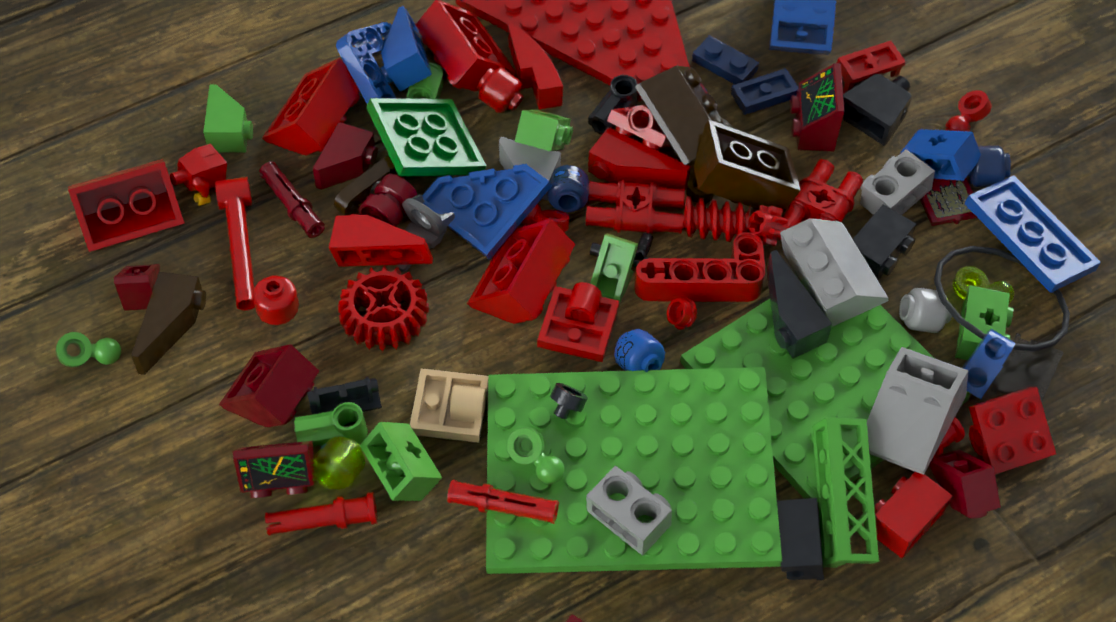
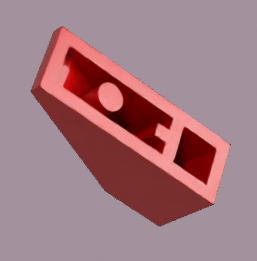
M609 127L589 151L588 172L610 183H618V181L624 179L625 182L650 184V182H653L657 187L685 188V190L687 188L690 166H684L682 162Z
M351 214L335 217L329 249L338 267L433 263L432 254L426 240L422 237L369 215Z

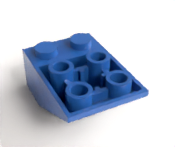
M774 0L769 50L829 55L832 49L836 0Z

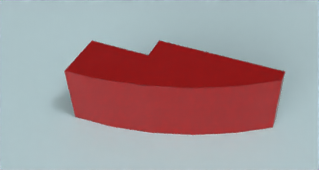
M509 24L508 47L517 79L523 84L522 89L533 88L539 110L562 106L563 84L552 61L540 45L515 24Z

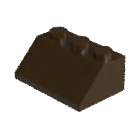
M676 65L639 83L635 88L684 166H691L695 164L704 127L708 120L731 128L732 126L725 119L722 120L716 110L718 105L710 94L704 92L700 85L702 81L698 73L693 68Z
M711 120L706 122L694 164L698 189L710 195L714 194L729 199L736 204L742 203L749 207L751 205L752 208L759 210L760 205L782 208L784 212L801 191L789 148Z

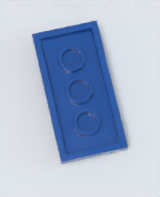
M1014 175L968 195L964 203L1050 293L1096 271L1101 263Z

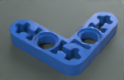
M388 22L350 31L337 40L336 43L339 55L367 104L370 98H396L374 59L375 56L381 55L392 26Z

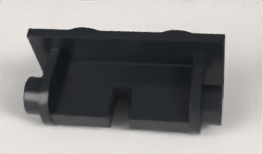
M366 376L364 380L320 389L313 387V391L307 392L312 415L334 411L338 405L345 402L357 404L362 409V412L382 408L377 379H369V376Z

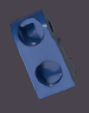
M993 329L987 332L962 367L968 370L967 391L982 399L1002 369V365L1015 346V342Z

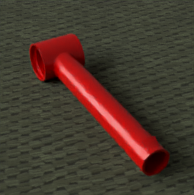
M248 177L215 181L219 209H226L236 307L242 311H249L254 309L255 305L253 300L254 278L245 206L252 205Z

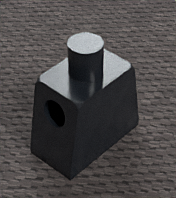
M874 74L843 95V120L885 146L908 112L912 98L908 92L910 90L909 81L903 76H897L893 81H890L881 74Z

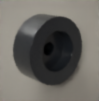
M556 383L550 395V398L558 403L554 414L562 419H567L570 410L582 412L588 400L584 393L563 383Z

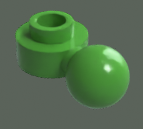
M70 332L63 335L59 339L55 350L58 360L67 367H79L85 364L90 357H95L98 362L109 365L115 363L121 355L120 344L115 339L102 338L96 344H91L90 340L79 332ZM69 345L78 346L80 349L79 355L75 357L70 356L67 353V347Z
M523 427L517 429L509 436L507 451L515 462L520 464H530L533 462L536 465V475L543 483L555 484L562 479L564 475L563 462L556 456H546L543 453L545 448L544 439L536 429ZM525 438L533 443V448L530 452L524 451L521 447V442Z

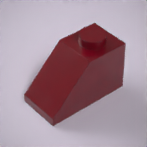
M339 122L313 167L316 188L323 190L357 178L366 172L369 164L373 165L378 155L374 132Z
M960 449L942 454L937 458H932L929 466L937 482L943 489L953 495L949 503L951 508L968 518H981L986 516L988 511L1001 507L993 466Z

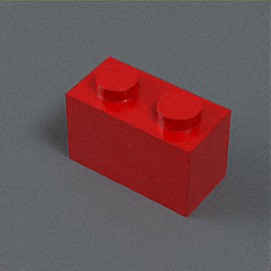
M914 472L909 479L903 476L891 491L893 496L887 502L881 499L874 506L877 540L901 559L945 513L953 496L928 476L918 472Z

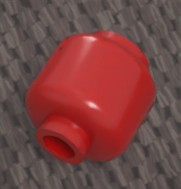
M502 67L496 70L489 69L477 85V88L480 89V100L498 113H503L508 109L514 111L524 98L520 94L523 87L522 82Z
M277 275L265 277L254 287L253 300L258 317L263 322L270 325H281L295 317L298 312L299 301L295 285L288 278Z

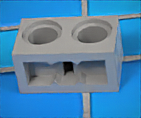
M905 149L897 157H891L885 163L883 169L876 175L872 174L864 180L861 185L860 205L873 215L883 204L902 215L932 189L935 170Z
M615 465L586 496L587 512L643 556L671 526L672 509L668 501L660 494H651L642 487L643 485L637 476L629 471L623 472ZM620 493L625 495L626 498L615 501L610 499L609 496ZM642 515H649L654 520L650 523H642L637 518Z

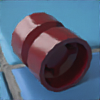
M387 174L375 187L374 194L370 193L358 209L359 215H369L398 227L403 220V216L407 215L402 203L406 199L413 198L418 194L413 186L404 178L395 174Z

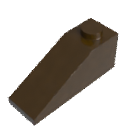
M167 272L158 273L131 355L138 374L145 375L195 324L199 310L205 308L206 291L202 290L198 276Z

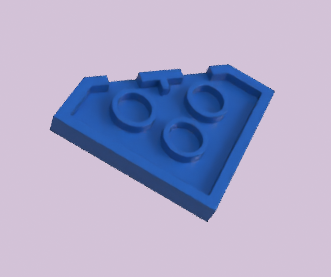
M521 164L514 165L513 169L500 171L489 169L469 172L468 176L438 177L422 197L424 199L423 204L438 214L453 212L455 219L447 227L487 258L491 259L550 190L552 185L549 180L530 166Z

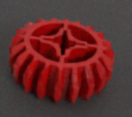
M385 265L379 272H375L370 267L368 275L358 272L357 281L348 280L347 289L341 290V300L338 303L340 324L344 327L348 337L353 336L357 345L365 342L369 350L374 345H379L383 352L386 345L391 344L397 350L398 342L400 341L409 345L411 335L419 337L420 327L426 325L429 313L427 293L425 289H422L419 279L413 280L410 271L401 275L398 266L392 272H389ZM403 299L410 305L407 311L401 309L400 302ZM361 305L366 307L367 314L364 317L358 313Z

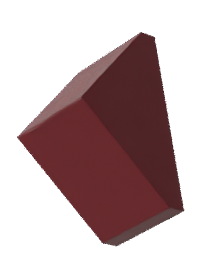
M159 264L125 266L114 277V284L124 311L147 309L158 273L160 272Z

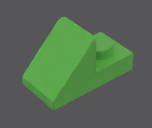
M608 233L604 235L590 283L599 288L602 297L618 300L620 305L634 274L631 267L638 243Z

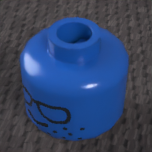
M635 329L626 332L618 339L614 356L616 363L625 371L644 370L647 373L649 370L661 369L665 359V350L663 345L647 331Z

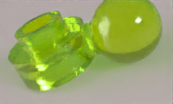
M973 266L959 269L952 282L954 292L962 299L965 298L970 285L1010 293L1009 304L1014 298V290L1009 283L996 281L991 284L986 274Z

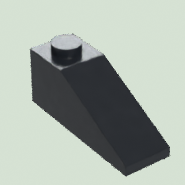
M778 251L771 252L767 267V279L775 338L782 349H786L794 359L827 343L832 323Z

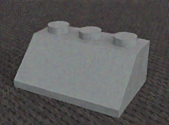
M810 218L780 232L785 257L800 282L831 321L832 327L889 301L888 296L842 222Z

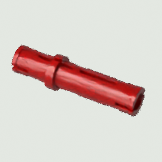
M452 480L447 495L448 503L477 507L479 512L487 513L488 510L546 521L552 524L556 522L559 510L558 500L553 501L493 489V485L486 483L483 486Z

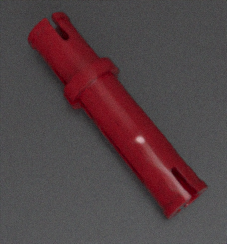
M275 162L265 163L260 168L259 175L287 208V214L290 219L297 221L309 238H315L322 234L325 224L312 210L311 202L299 194Z

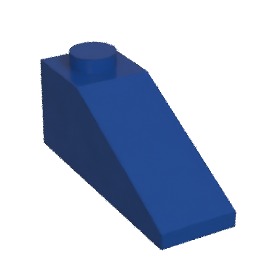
M404 5L398 8L381 52L384 63L381 71L389 84L394 82L399 91L432 75L420 33Z

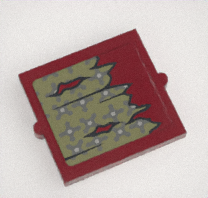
M966 178L963 181L933 179L932 189L920 199L931 226L952 222L959 224L960 221L977 218L964 204L968 195L973 194Z

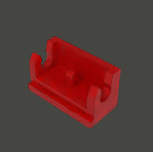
M891 40L838 58L837 63L841 64L842 81L844 80L845 83L843 93L845 94L851 90L855 83L867 80L874 74L882 75L890 72L891 78L899 76L906 61Z

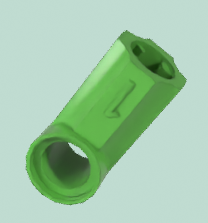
M352 402L342 403L331 412L295 417L294 421L297 442L313 441V447L340 442L345 446H357L364 441L368 433L362 409ZM349 422H356L353 426L343 427Z

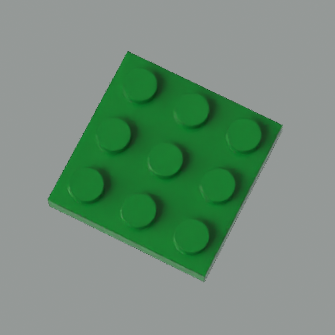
M370 98L366 108L399 176L469 175V172L485 170L486 164L452 99Z

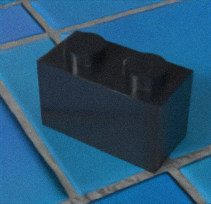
M884 204L853 238L877 280L883 274L887 276L891 274L897 265L899 255L901 253L906 255L916 240L912 237L916 223Z

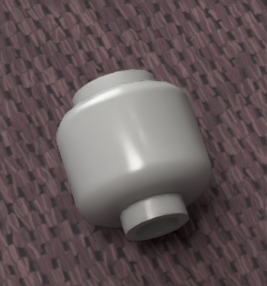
M914 288L901 299L899 315L910 330L937 333L952 318V315L941 303L937 290Z

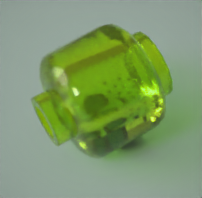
M342 436L333 437L328 440L313 458L316 480L328 489H345L350 486L363 471L366 464L365 455L360 445L355 440Z

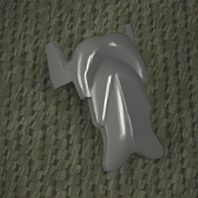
M419 194L413 198L406 199L402 203L407 216L411 220L406 231L424 238L430 249L442 241L447 226L455 219V215L453 212L445 214L434 212L423 204L424 199ZM412 264L398 265L401 271H407Z

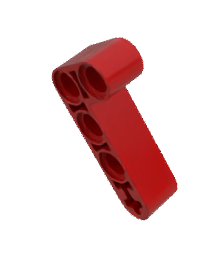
M751 232L740 233L734 239L731 259H644L636 267L635 294L644 301H672L681 297H687L688 300L691 299L694 302L754 301L761 295L765 277L762 239Z

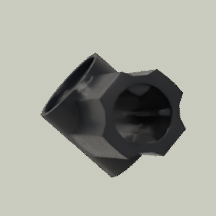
M619 75L612 79L609 92L588 117V124L596 133L602 135L608 127L615 130L616 125L607 121L612 109L637 106V89L635 88L637 81L632 76Z

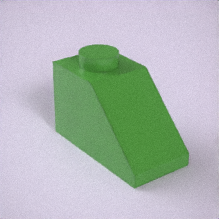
M210 85L204 125L206 144H211L218 152H246L247 140H252L253 138L252 121H247L244 107L217 85Z

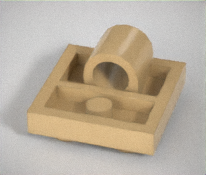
M421 368L410 426L417 436L479 443L488 393V376Z

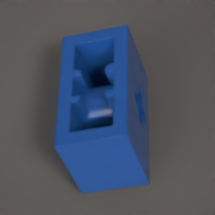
M919 129L900 152L902 153L906 149L934 169V179L960 181L967 177L981 156L974 134L969 131Z

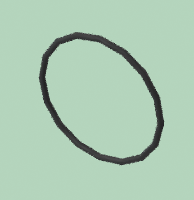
M969 246L952 250L937 263L934 283L940 301L959 324L983 339L986 334L963 319L946 299L940 281L943 266L954 256L970 252L995 254L1019 263L1023 267L1025 266L1014 255L996 248ZM1059 289L1053 293L1056 295L1063 312L1062 329L1052 340L1036 345L1015 343L1012 350L1038 351L1055 346L1068 332L1070 312Z

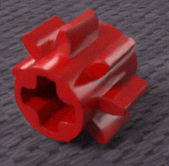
M760 205L759 211L753 212L749 218L748 232L758 235L762 239L763 245L776 246L777 240H781L780 232L788 229V219L781 216L782 208Z

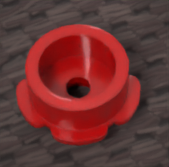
M687 297L672 300L666 312L669 323L680 330L690 327L697 318L695 302L691 299L688 300Z

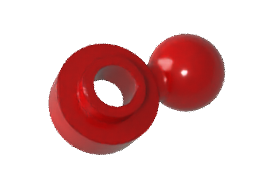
M980 90L965 94L958 103V109L961 114L951 117L946 123L945 130L970 132V122L982 120L991 111L992 104L987 94Z
M537 204L521 223L527 226L552 219L563 232H566L569 229V215L559 210L542 211L539 204Z

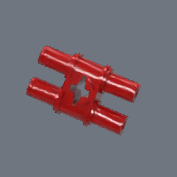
M825 159L818 160L810 175L800 180L799 186L801 191L786 208V213L783 217L788 219V228L810 218L842 222L847 213L851 212L854 208V197L862 185V176L856 172L849 171L838 189L826 184L834 172V165Z
M624 179L618 181V183L589 181L588 201L616 203V208L587 205L585 226L614 228V231H617V233H620V231H632L653 234V231L682 234L684 213L655 211V206L683 209L685 188L657 187L653 182H650V184L625 182Z

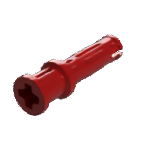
M368 492L366 497L345 500L343 496L337 497V499L333 500V504L272 513L265 512V524L281 522L269 524L266 527L267 534L271 536L278 533L330 525L347 529L350 524L371 522L372 525L378 524L374 492Z

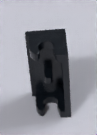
M817 498L777 501L782 555L781 571L786 572L787 579L824 580Z

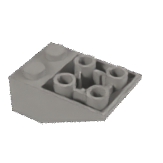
M901 347L885 375L867 420L869 454L924 475L966 397L968 370Z

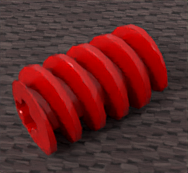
M687 196L683 228H686L689 238H692L696 229H699L701 239H705L708 232L712 231L713 240L718 241L723 232L725 233L726 242H731L735 234L739 235L740 233L748 232L751 205L747 213L744 212L742 203H738L735 210L731 211L729 201H725L720 210L718 209L717 201L714 199L709 207L706 208L703 198H699L696 206H693L691 197Z

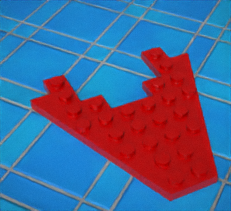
M455 0L458 7L476 14L479 18L508 32L509 24H515L536 41L546 53L610 85L612 79L619 75L632 76L638 85L676 65L690 68L671 0ZM637 91V100L641 101L643 99Z

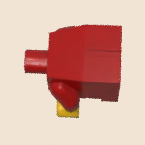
M211 144L195 148L181 157L177 163L178 170L170 173V180L173 185L184 183L190 191L199 192L194 195V201L196 203L199 202L197 205L201 206L210 203L209 191L210 188L215 187V181L226 180L227 162Z

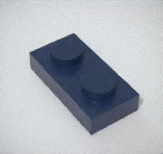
M710 35L692 55L694 63L733 84L750 80L758 71V61Z
M785 68L732 85L731 95L743 114L746 115L791 100L792 95H797L798 86Z

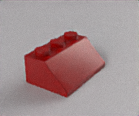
M435 0L415 24L422 35V42L432 50L435 55L434 60L445 69L449 75L447 77L448 81L458 89L465 88L474 92L480 90L477 88V85L484 74L491 68L496 70L502 67L512 75L516 73L476 14L441 0Z
M337 58L306 73L262 139L267 143L305 156L316 151L322 152L338 123L345 122L347 110L360 99L358 94L360 90L345 63L340 58Z
M163 159L68 186V191L89 252L184 224Z
M552 219L516 228L494 255L467 304L473 309L512 324L536 319L542 313L543 304L549 293L557 285L556 280L559 274L569 263V256L576 244Z

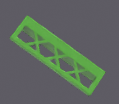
M826 417L812 426L823 567L837 568L846 563L875 564L879 562L867 420ZM841 428H856L857 444L852 449L842 440ZM849 460L860 471V479L855 484L845 476L844 465ZM852 495L863 506V514L858 520L847 509V501ZM855 532L866 541L867 554L851 553L850 537Z

